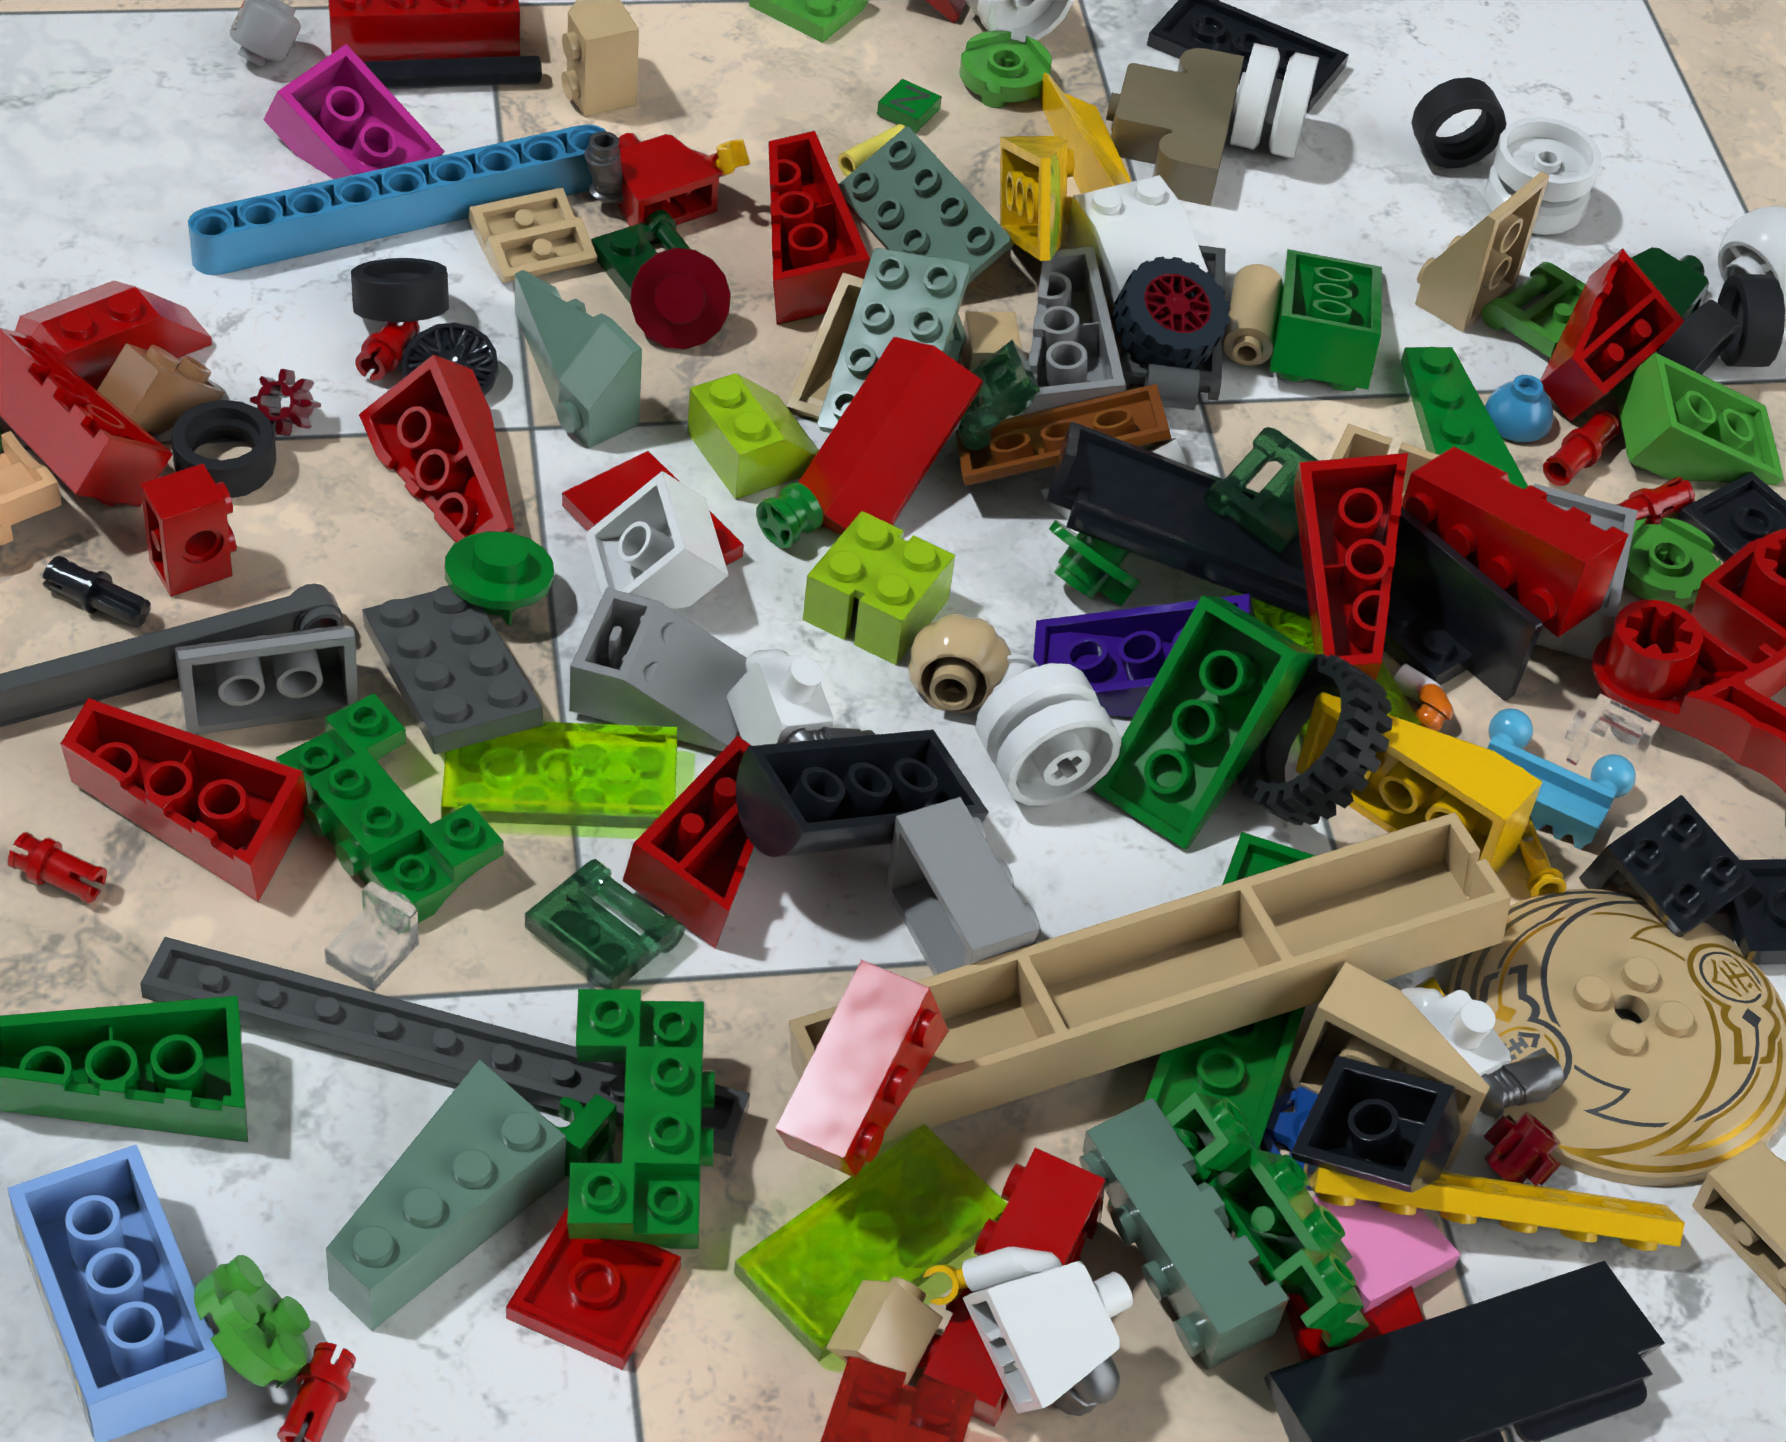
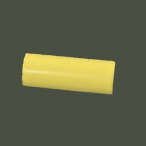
M898 124L840 153L838 164L842 173L846 177L849 176L905 126Z

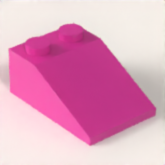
M347 44L278 90L263 119L297 157L332 179L442 156L445 152Z

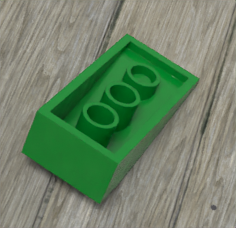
M1287 249L1282 278V294L1269 371L1277 372L1280 377L1294 382H1303L1309 378L1325 381L1330 387L1341 391H1354L1356 388L1368 390L1381 338L1382 267Z
M1202 595L1121 738L1122 742L1118 758L1107 774L1097 781L1092 791L1183 849H1188L1289 703L1316 654L1227 600Z

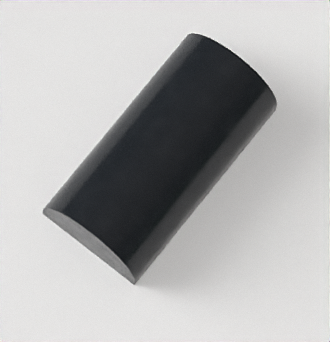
M933 729L748 746L741 759L736 779V803L742 827L754 847L770 857L892 844L896 816L961 797L972 818L978 817L983 822L989 813Z

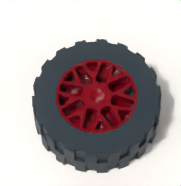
M1164 256L1156 257L1154 261L1150 262L1147 260L1141 263L1137 270L1134 269L1114 303L1116 306L1112 312V320H1115L1116 325L1114 329L1116 335L1122 339V345L1127 351L1130 350L1135 355V358L1142 363L1144 361L1148 364L1194 369L1197 364H1203L1208 360L1229 325L1230 317L1228 312L1230 305L1229 301L1225 299L1224 289L1215 282L1213 275L1209 272L1206 273L1199 268V265L1193 262L1188 263L1182 261V258L1177 257L1165 259Z

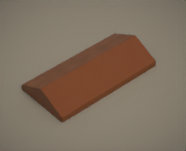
M1157 384L956 430L964 485L968 486L1057 465L1063 441L1071 421L1135 446L1171 439Z

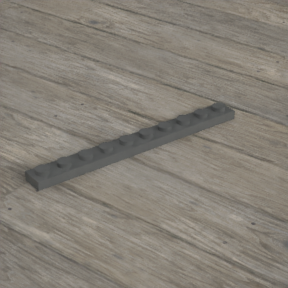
M164 937L140 983L142 998L156 1002L238 996L241 1025L459 1084L480 1059L527 1102L559 1110V1101L563 1097L577 1100L584 1108L593 1096L598 1094L617 1105L616 1126L623 1128L626 1063L577 1062L575 1046L169 937ZM715 1084V1108H702V1128H714V1153L732 1156L749 1108L750 1093Z

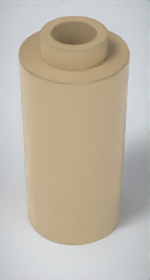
M1262 264L1245 266L1237 272L1234 278L1228 313L1230 321L1225 330L1223 349L1229 359L1240 365L1255 366L1262 364L1270 358L1273 352L1283 281L1279 273L1269 266Z

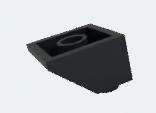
M1337 1055L1291 1151L1292 1158L1295 1161L1413 1193L1440 1178L1460 1133L1455 1086Z

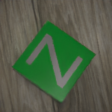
M901 79L878 101L877 115L896 124L910 127L913 132L917 133L940 110L942 96L905 79Z

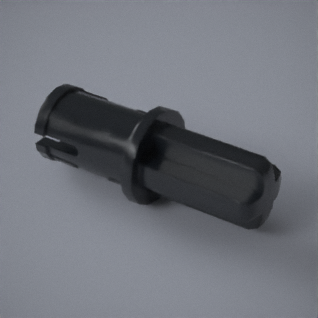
M63 556L54 557L48 563L43 573V579H45L43 586L46 589L75 600V602L81 604V608L87 613L94 614L97 610H100L131 626L140 627L145 623L146 617L151 611L149 600L113 584L109 573L105 571L97 573L89 571Z

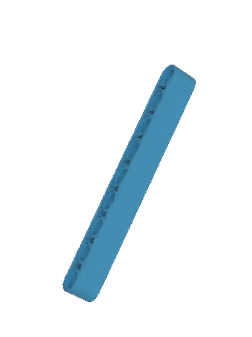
M578 125L206 207L195 211L188 220L192 265L203 274L222 275L468 219L469 209L472 206L562 187L566 196L589 191V186L593 181L584 152L589 145L591 135L606 130L597 125Z

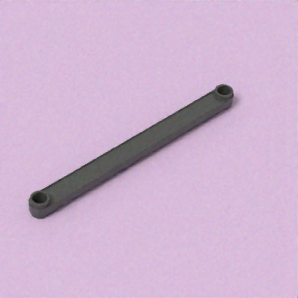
M315 583L299 587L290 596L1 673L0 728L84 705L88 698L99 701L178 679L175 647L344 625L342 612L334 595L326 587Z

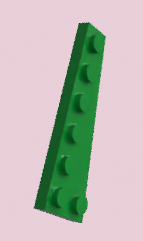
M1405 347L1401 365L1426 450L1441 455L1455 446L1508 473L1510 483L1522 489L1528 487L1453 347Z

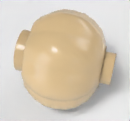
M949 614L940 618L937 622L925 626L916 635L911 648L912 658L908 666L909 678L914 688L934 708L942 711H951L956 714L974 713L983 706L988 696L993 693L994 687L1003 678L1009 666L1007 657L1011 655V651L1005 640L996 633L994 627L988 621L981 618L966 617L962 614Z

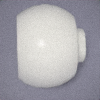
M1769 206L1757 208L1738 218L1725 233L1718 251L1720 275L1724 283L1730 275L1735 274L1773 275L1780 283L1785 309L1786 207Z

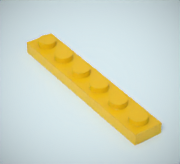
M1306 1163L1303 1169L1310 1181V1187L1315 1193H1318V1198L1335 1205L1354 1206L1356 1199L1379 1202V1207L1383 1210L1401 1215H1415L1417 1208L1440 1211L1439 1215L1442 1218L1461 1224H1475L1477 1217L1500 1220L1501 1226L1522 1233H1536L1538 1226L1560 1229L1561 1235L1582 1242H1596L1598 1235L1620 1238V1243L1642 1251H1656L1658 1244L1680 1247L1685 1225L1684 1221L1667 1205L1450 1172L1442 1171L1438 1180L1410 1193Z

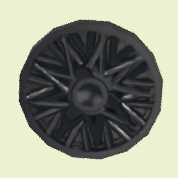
M456 322L436 324L419 332L406 347L401 361L403 378L434 354L473 369L485 396L493 388L499 372L496 349L488 336L473 326Z

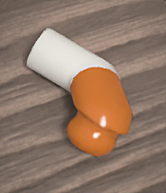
M1405 663L1395 674L1391 686L1422 705L1415 713V720L1420 726L1440 731L1445 720L1450 721L1454 711L1444 689L1440 684Z

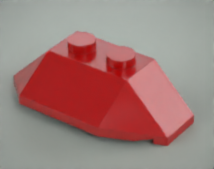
M115 280L23 314L19 317L15 332L30 335L96 390L100 387L126 343L148 350L151 345H155L166 350L176 358L212 345L211 336L186 307L136 286Z

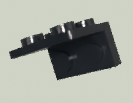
M1680 795L1609 844L1579 877L1588 889H1603L1612 882L1620 889L1627 883H1630L1677 937H1683L1756 883L1755 876L1683 795Z

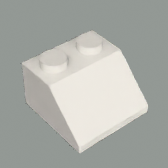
M663 471L585 533L601 597L605 589L610 588L660 601L671 609L690 607L729 576L706 498Z

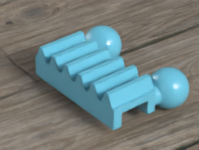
M1513 708L1504 709L1496 713L1490 721L1488 732L1491 741L1487 749L1497 752L1543 782L1530 815L1535 829L1539 831L1546 824L1550 825L1553 829L1554 838L1558 840L1567 834L1572 835L1574 847L1577 849L1583 848L1588 843L1592 844L1611 808L1614 798H1620L1628 794L1635 784L1636 773L1632 763L1621 755H1605L1593 765L1591 780L1523 750L1529 744L1533 735L1532 722L1524 712Z

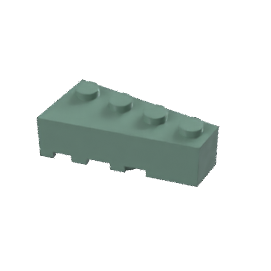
M479 1059L327 1246L326 1259L329 1291L371 1331L375 1330L565 1179L566 1136Z
M1150 1098L1087 1130L1083 1145L1084 1155L1079 1157L1081 1167L1106 1179L1104 1190L1115 1209L1110 1211L1113 1224L1124 1243L1130 1245L1135 1242L1147 1264L1142 1266V1272L1154 1296L1159 1301L1167 1297L1179 1318L1174 1321V1328L1187 1353L1191 1357L1199 1354L1209 1370L1275 1335L1289 1298L1277 1280L1264 1286L1257 1262L1260 1261L1258 1252L1246 1235L1234 1239L1227 1231L1229 1221L1225 1212L1224 1202L1213 1186L1206 1182L1198 1186L1191 1177L1197 1173L1194 1158L1154 1099Z

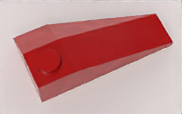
M433 354L359 414L376 457L387 468L393 469L406 483L404 487L413 497L421 499L434 513V519L456 543L466 536L486 531L511 533L515 530L492 413L473 369Z

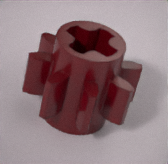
M280 369L278 381L265 376L259 378L262 387L257 396L250 398V402L257 404L258 409L270 419L271 425L276 422L275 430L277 435L290 436L292 424L306 429L312 427L308 418L312 414L313 409L321 407V403L314 401L309 391L314 385L313 380L302 378L295 382L294 371L288 369ZM290 397L289 407L281 408L282 398Z
M1525 1112L1517 1121L1510 1115L1506 1117L1502 1115L1483 1135L1494 1146L1484 1156V1159L1505 1181L1524 1184L1529 1179L1535 1186H1538V1184L1543 1185L1561 1165L1551 1155L1560 1145L1559 1139L1547 1126L1528 1112Z

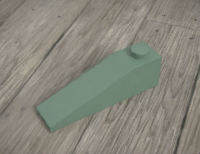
M525 270L515 273V313L563 429L568 433H573L587 448H591L638 426L642 348L612 318L603 313L593 317L586 313L585 303L576 298L568 302L562 300L556 287Z

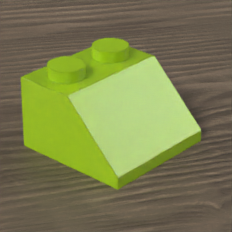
M734 373L690 387L687 433L735 500L801 478L818 453L819 449L781 398L747 378Z

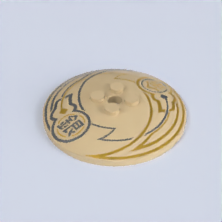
M1568 889L1564 893H1544L1511 905L1509 907L1503 942L1459 956L1449 981L1447 995L1461 989L1467 992L1472 1000L1482 1001L1493 1010L1496 1021L1493 1029L1510 1051L1511 1063L1536 1057L1542 1053H1549L1561 1065L1564 1074L1563 1084L1555 1088L1545 1101L1504 1108L1502 1115L1505 1117L1510 1115L1517 1121L1525 1112H1528L1540 1120L1560 1141V1145L1551 1155L1567 1168L1603 1180L1637 1186H1674L1704 1181L1710 1171L1761 1140L1766 1145L1779 1129L1786 1116V1007L1777 990L1757 964L1745 960L1740 948L1733 941L1705 922L1683 937H1677L1640 895L1605 889ZM1615 1010H1631L1641 1018L1642 1023L1637 1024L1631 1020H1622Z

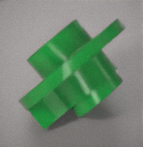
M1057 520L1050 526L1049 530L1069 545L1059 559L1058 563L1060 564L1054 573L1090 599H1093L1099 591L1122 606L1141 582L1121 565L1130 551L1080 532L1077 534Z
M486 531L466 536L453 544L445 556V580L452 591L468 603L481 606L485 613L501 615L508 626H511L512 612L518 608L533 605L545 597L554 582L553 560L547 551L531 539L510 532Z

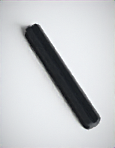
M536 55L363 61L387 89L538 84L542 79L541 60Z

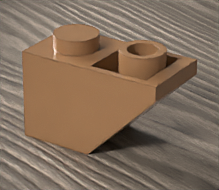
M127 343L97 390L144 430L156 434H162L173 428L175 422L187 410L205 402L221 400L225 393L209 379L212 374L210 369L197 360L184 356L182 361H179L172 354L158 346L151 345L148 350Z

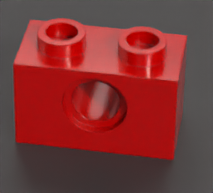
M204 464L141 483L140 488L149 561L170 597L233 576L231 553L237 551V545L233 531L227 521V515L233 513V504L225 484L222 481L215 483Z

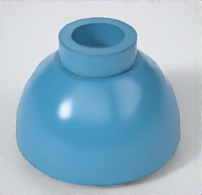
M1517 376L1514 381L1507 382L1498 387L1485 404V408L1501 437L1515 442H1533L1544 438L1552 428L1554 418L1552 403L1547 393L1543 390L1542 382L1534 376Z

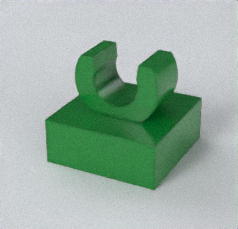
M595 1094L584 1108L580 1102L573 1098L563 1097L559 1101V1117L571 1123L566 1127L555 1126L566 1136L565 1176L568 1178L570 1176V1163H597L615 1142L617 1105L598 1094Z

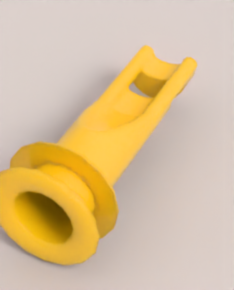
M1529 821L1519 844V849L1530 874L1527 881V889L1530 891L1531 897L1549 892L1564 893L1567 887L1566 882L1563 880V874L1560 870L1551 867L1532 821ZM1533 837L1532 841H1523V839Z

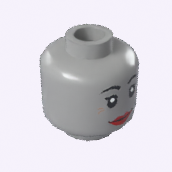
M244 0L230 29V37L241 45L238 55L264 67L267 59L274 62L285 61L301 28L299 20L294 17L296 9L280 0Z

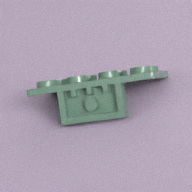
M910 127L903 128L838 184L845 201L889 250L966 262L971 269L968 284L1014 245V241Z
M882 248L873 250L817 421L821 431L831 433L893 337L933 345L959 363L967 339L958 312L971 274L968 263Z

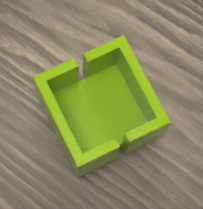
M861 511L807 575L803 621L845 640L850 634L854 597L860 600L854 645L897 665L911 648L918 632L931 623L949 600L956 555L914 535L909 541L903 539L904 530Z

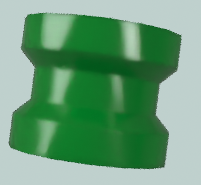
M797 482L785 486L780 491L778 498L769 497L760 502L756 507L757 521L763 534L771 543L782 549L789 548L797 543L801 533H812L823 524L822 508L811 490Z

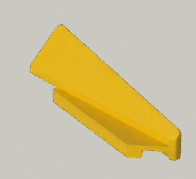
M1043 73L1039 102L1054 135L1067 140V148L1073 149L1075 159L1073 178L1080 193L1131 182L1097 107L1062 92L1052 77L1047 73Z

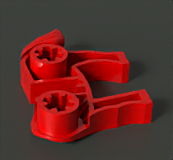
M1786 528L1769 533L1762 538L1748 543L1701 581L1691 614L1678 605L1660 600H1640L1626 605L1619 611L1610 637L1604 638L1597 645L1592 657V669L1599 686L1617 705L1629 712L1716 748L1739 765L1764 775L1778 785L1785 793L1786 708L1770 698L1786 686Z

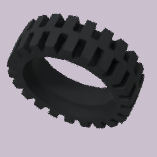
M1316 654L1289 703L1238 775V784L1244 788L1242 791L1247 797L1267 811L1295 825H1303L1304 822L1313 825L1319 823L1320 816L1328 820L1337 815L1336 804L1346 808L1354 801L1351 794L1353 789L1362 793L1369 784L1364 775L1367 771L1376 773L1381 764V761L1375 757L1376 752H1386L1389 739L1382 734L1392 730V719L1387 716L1392 711L1391 702L1385 698L1387 693L1384 688L1365 672L1340 657L1331 654L1329 657L1325 654ZM1322 692L1340 697L1341 712L1337 727L1323 754L1306 772L1289 782H1285V766L1290 748L1302 726L1310 719L1316 697Z

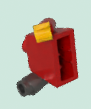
M600 131L591 135L589 145L584 152L593 181L589 186V192L603 203L617 204L629 227L645 222L646 218L657 210L667 211L676 222V225L717 212L719 178L733 173L736 167L747 166L751 163L743 139L724 142L716 147L717 153L706 155L688 148L676 137L668 134L641 142L633 133H625L618 138L611 132Z

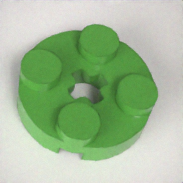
M1003 30L988 31L975 35L966 43V49L961 54L960 78L971 91L981 95V102L991 108H1002L1008 102H1022L1033 98H1040L1043 73L1050 75L1052 58L1049 51L1039 41L1026 36L1025 43L1011 39L1012 32Z
M1647 518L1636 520L1623 587L1628 588L1646 600L1666 601L1686 610L1689 604L1695 603L1701 581L1721 565L1720 559L1716 561L1712 554L1715 545L1701 530L1681 520L1663 518L1660 525H1645ZM1668 558L1675 563L1674 565H1668L1662 561Z
M238 1255L229 1263L219 1265L197 1283L194 1290V1303L198 1316L202 1320L211 1313L220 1332L210 1340L221 1356L240 1375L262 1387L267 1386L275 1379L277 1380L276 1388H279L301 1372L302 1367L308 1362V1349L303 1333L311 1326L308 1314L294 1298L285 1296L282 1299L264 1280L261 1270L253 1260L247 1256Z

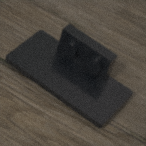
M1402 507L1398 525L1396 555L1392 573L1383 650L1400 665L1403 666L1406 663L1440 685L1468 670L1502 700L1507 701L1517 691L1543 627L1542 621Z

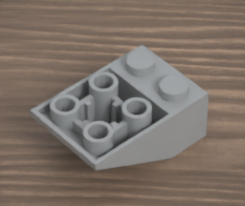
M606 588L570 665L569 711L723 751L739 734L727 695L747 672V658L660 601Z

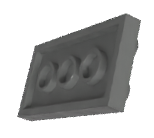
M449 585L440 587L432 592L404 599H392L381 605L362 609L364 628L434 755L544 725L541 704L481 606L470 604L456 595Z

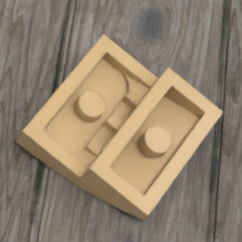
M563 187L472 206L469 209L468 219L478 243L491 268L502 283L514 281L515 273L521 270L537 276L596 263L597 261L596 252L582 217L575 218Z

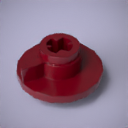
M673 248L656 253L640 267L632 282L630 305L637 325L648 338L667 348L689 349L705 344L720 332L729 315L731 292L726 275L713 259L693 249Z

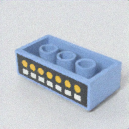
M137 1144L7 1188L19 1240L95 1442H108L228 1397L223 1358L210 1340L214 1334L207 1317L205 1316L200 1320L194 1303L195 1287Z

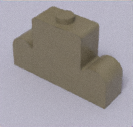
M1194 48L1185 51L1181 55L1177 71L1130 63L1127 67L1121 93L1112 92L1106 117V120L1114 122L1111 139L1121 158L1155 164L1152 177L1160 175L1178 200L1211 206L1244 56L1204 48Z

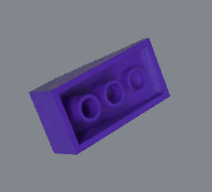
M1250 594L1218 597L1227 600L1256 618ZM1199 600L1036 620L1033 659L1039 666L1049 663L1070 664L1083 671L1095 691L1100 706L1105 708L1108 715L1133 718Z

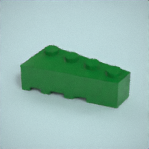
M238 996L1 1015L0 1111L248 1142L242 1031Z

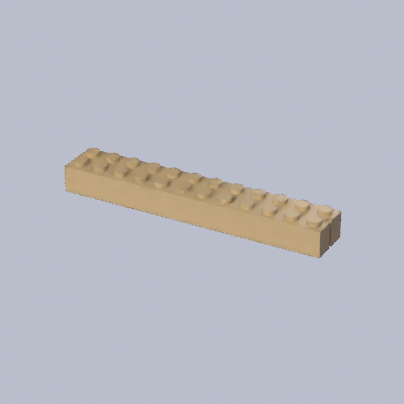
M1454 812L917 980L915 982L930 987L949 1032L887 1127L882 1143L1320 1002L1345 962L1385 981L1502 943L1511 896L1486 859L1478 861L1480 849ZM837 1006L789 1020L791 1061L799 1081Z

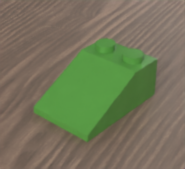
M1656 352L1614 388L1619 409L1618 415L1626 443V453L1629 462L1633 463L1637 468L1648 470L1670 480L1683 477L1682 480L1731 483L1750 472H1753L1767 485H1778L1784 480L1765 405Z

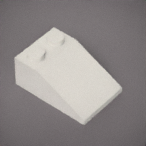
M1160 175L1073 196L1066 242L1071 249L1093 246L1104 295L1113 308H1115L1116 305L1114 303L1134 269L1137 270L1140 264L1147 260L1150 262L1154 261L1156 257L1163 256L1165 259L1177 257L1182 258V261L1188 263L1193 262L1199 265L1200 269L1206 273L1208 272L1183 205Z

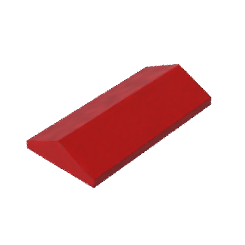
M893 337L798 482L811 490L817 498L823 513V524L821 526L842 535L861 511L893 525L983 386L982 379L933 345Z

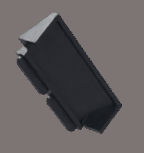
M1071 421L1046 501L1071 510L1067 528L1240 594H1250L1251 598L1310 620L1295 506Z
M1604 1260L1269 1372L1264 1377V1380L1289 1442H1504L1501 1432L1513 1427L1519 1438L1524 1442H1541L1632 1410L1643 1404L1647 1398V1388L1644 1380L1652 1376L1653 1373L1642 1358L1664 1345L1665 1342Z

